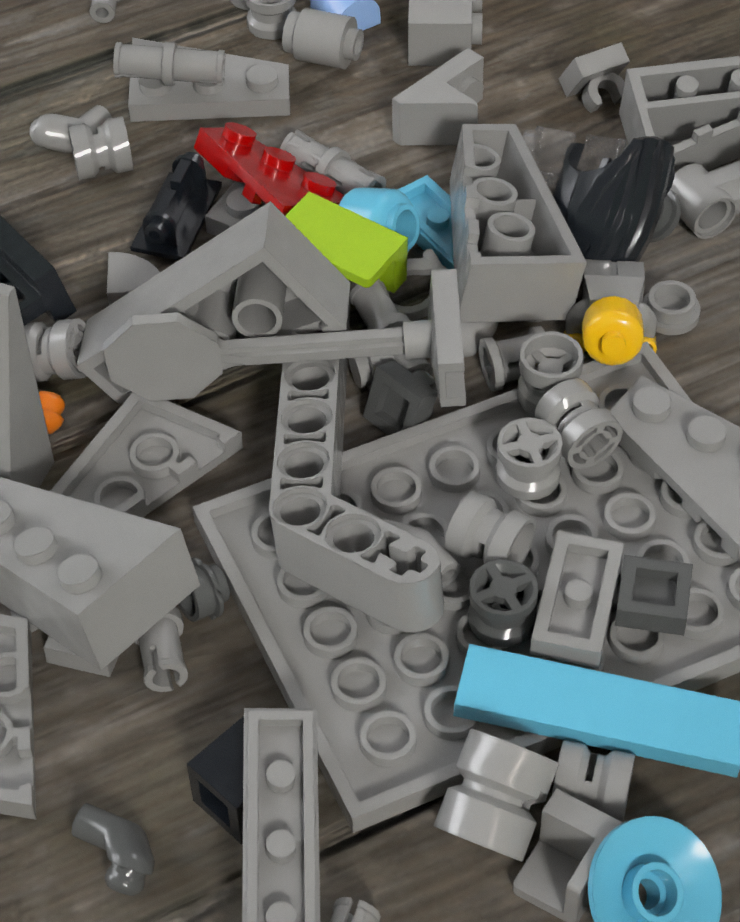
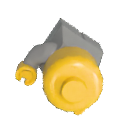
M585 259L587 264L582 280L581 301L576 303L568 312L564 334L577 340L583 349V353L587 351L591 358L605 365H622L634 359L640 352L644 342H648L656 353L655 334L657 317L652 309L643 303L644 262H611V260Z

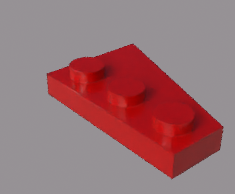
M227 122L224 127L200 128L194 149L223 177L245 183L242 195L252 204L260 205L261 202L267 204L271 201L286 216L308 192L314 193L339 205L344 194L336 190L337 184L334 180L316 172L305 171L295 164V156L285 150L265 146L256 140V132L247 126Z

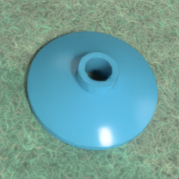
M645 816L628 820L610 831L594 854L588 877V899L594 922H719L722 908V891L716 865L702 841L679 822L659 816ZM640 883L645 888L647 894L644 907L639 898Z

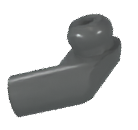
M85 803L74 819L72 836L106 850L107 858L112 862L105 874V882L110 889L129 896L139 894L144 888L146 875L153 874L155 860L146 832L132 821Z

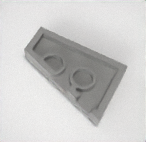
M132 392L50 491L144 517L243 449L242 432L167 400L149 401Z

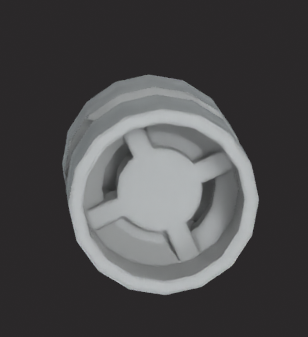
M470 729L456 765L464 777L462 785L448 787L433 826L523 862L537 825L529 809L533 804L546 801L559 763L503 739Z

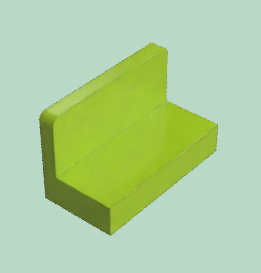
M308 192L285 216L348 280L364 288H369L380 279L386 286V290L395 293L406 281L408 237L311 192Z

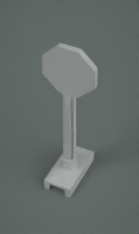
M456 269L431 270L428 320L403 321V327L222 340L218 337L217 333L178 312L133 315L103 342V354L110 381L149 401L194 398L222 375L223 368L227 366L405 354V360L431 358L441 407L466 406L464 353Z

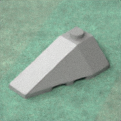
M0 283V477L39 488L54 464V458L14 286Z

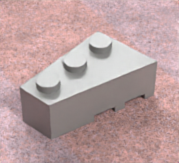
M740 56L627 69L619 115L628 145L633 138L655 136L668 141L674 147L673 155L676 159L674 163L675 172L690 164L702 165L709 171L740 158Z

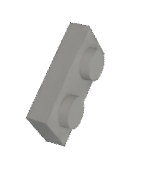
M557 530L531 637V656L599 669L623 559V542Z

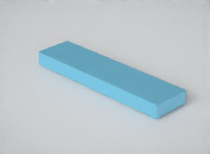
M469 644L454 703L453 716L561 740L583 743L602 749L632 753L639 757L735 778L738 776L740 770V701Z

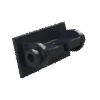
M189 151L175 158L172 164V172H169L149 212L145 215L142 225L130 246L131 251L174 260H180L189 254L205 222V215L210 211L222 187V182L206 178L204 160L199 154Z

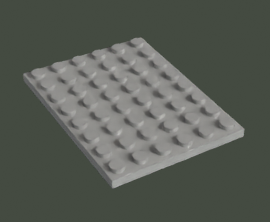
M648 342L642 344L640 352L634 359L622 365L610 366L598 363L596 360L583 364L582 373L579 377L586 381L596 393L599 399L598 408L610 410L640 376L691 401ZM518 388L344 451L342 455L340 499L380 519H388L424 529L444 548L445 536L451 518L460 502L471 491H478L493 498L497 508L501 509L504 513L518 510L535 518L537 522L536 533L531 548L522 564L527 566L535 575L539 585L536 605L537 613L557 530L623 542V559L599 669L531 656L532 633L525 641L510 647H496L480 641L471 631L468 622V611L470 605V578L476 569L484 564L483 559L476 557L463 559L450 553L461 565V571L450 585L443 588L444 614L442 618L430 629L420 632H403L285 572L280 567L269 511L272 478L192 506L194 522L215 564L224 573L230 593L288 707L317 708L318 766L353 833L442 797L446 794L448 787L462 785L464 777L456 765L470 729L495 736L540 755L562 747L564 740L453 716L454 703L469 644L690 691H696L739 673L740 558L736 562L721 547L722 538L704 520L697 523L681 507L682 498L663 479H653L619 444L607 458L589 468H573L561 455L559 461L561 467L560 480L557 488L548 496L538 500H522L513 498L505 493L497 483L496 464L498 461L497 439L500 430L516 419L533 417L525 412L519 404ZM624 555L693 564L684 636L615 626ZM498 603L492 604L493 608L499 610H508L505 608H501Z

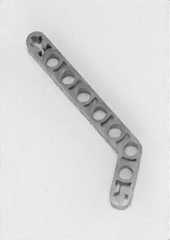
M350 300L348 306L347 329L343 331H349L350 328ZM320 330V331H317V332H314V333H324V332H323L322 330ZM348 358L282 363L269 501L278 564L285 572L394 629L403 632H420L430 629L440 621L444 614L441 561L437 549L429 542L340 499Z

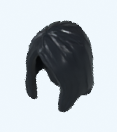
M655 136L633 138L622 154L614 160L602 158L598 169L581 171L577 169L585 144L571 143L567 148L553 197L584 258L611 260V262H639L652 240L664 199L673 184L675 177L674 163L676 160L673 155L674 147L668 141Z

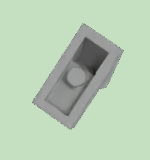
M467 48L393 97V141L400 146L458 145L462 124H478L477 103L483 99L484 57Z

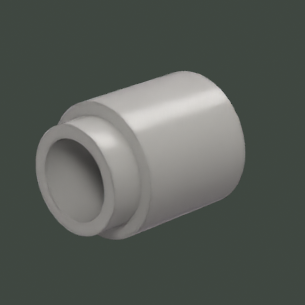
M304 8L301 12L291 11L285 21L282 35L283 50L286 53L293 54L296 60L339 69H346L352 60L357 61L359 59L364 42L363 30L358 29L355 17L311 8Z

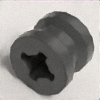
M499 559L483 564L471 576L468 622L471 631L480 641L491 646L510 647L525 641L533 632L537 614L536 605L539 585L535 575L527 566L513 560ZM498 603L501 608H505L508 610H499L493 608L492 604Z

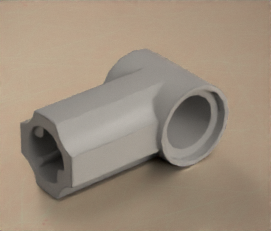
M740 160L709 172L699 164L686 165L675 172L671 190L676 193L681 203L680 218L698 238H713L722 233L734 220L736 214L740 213Z

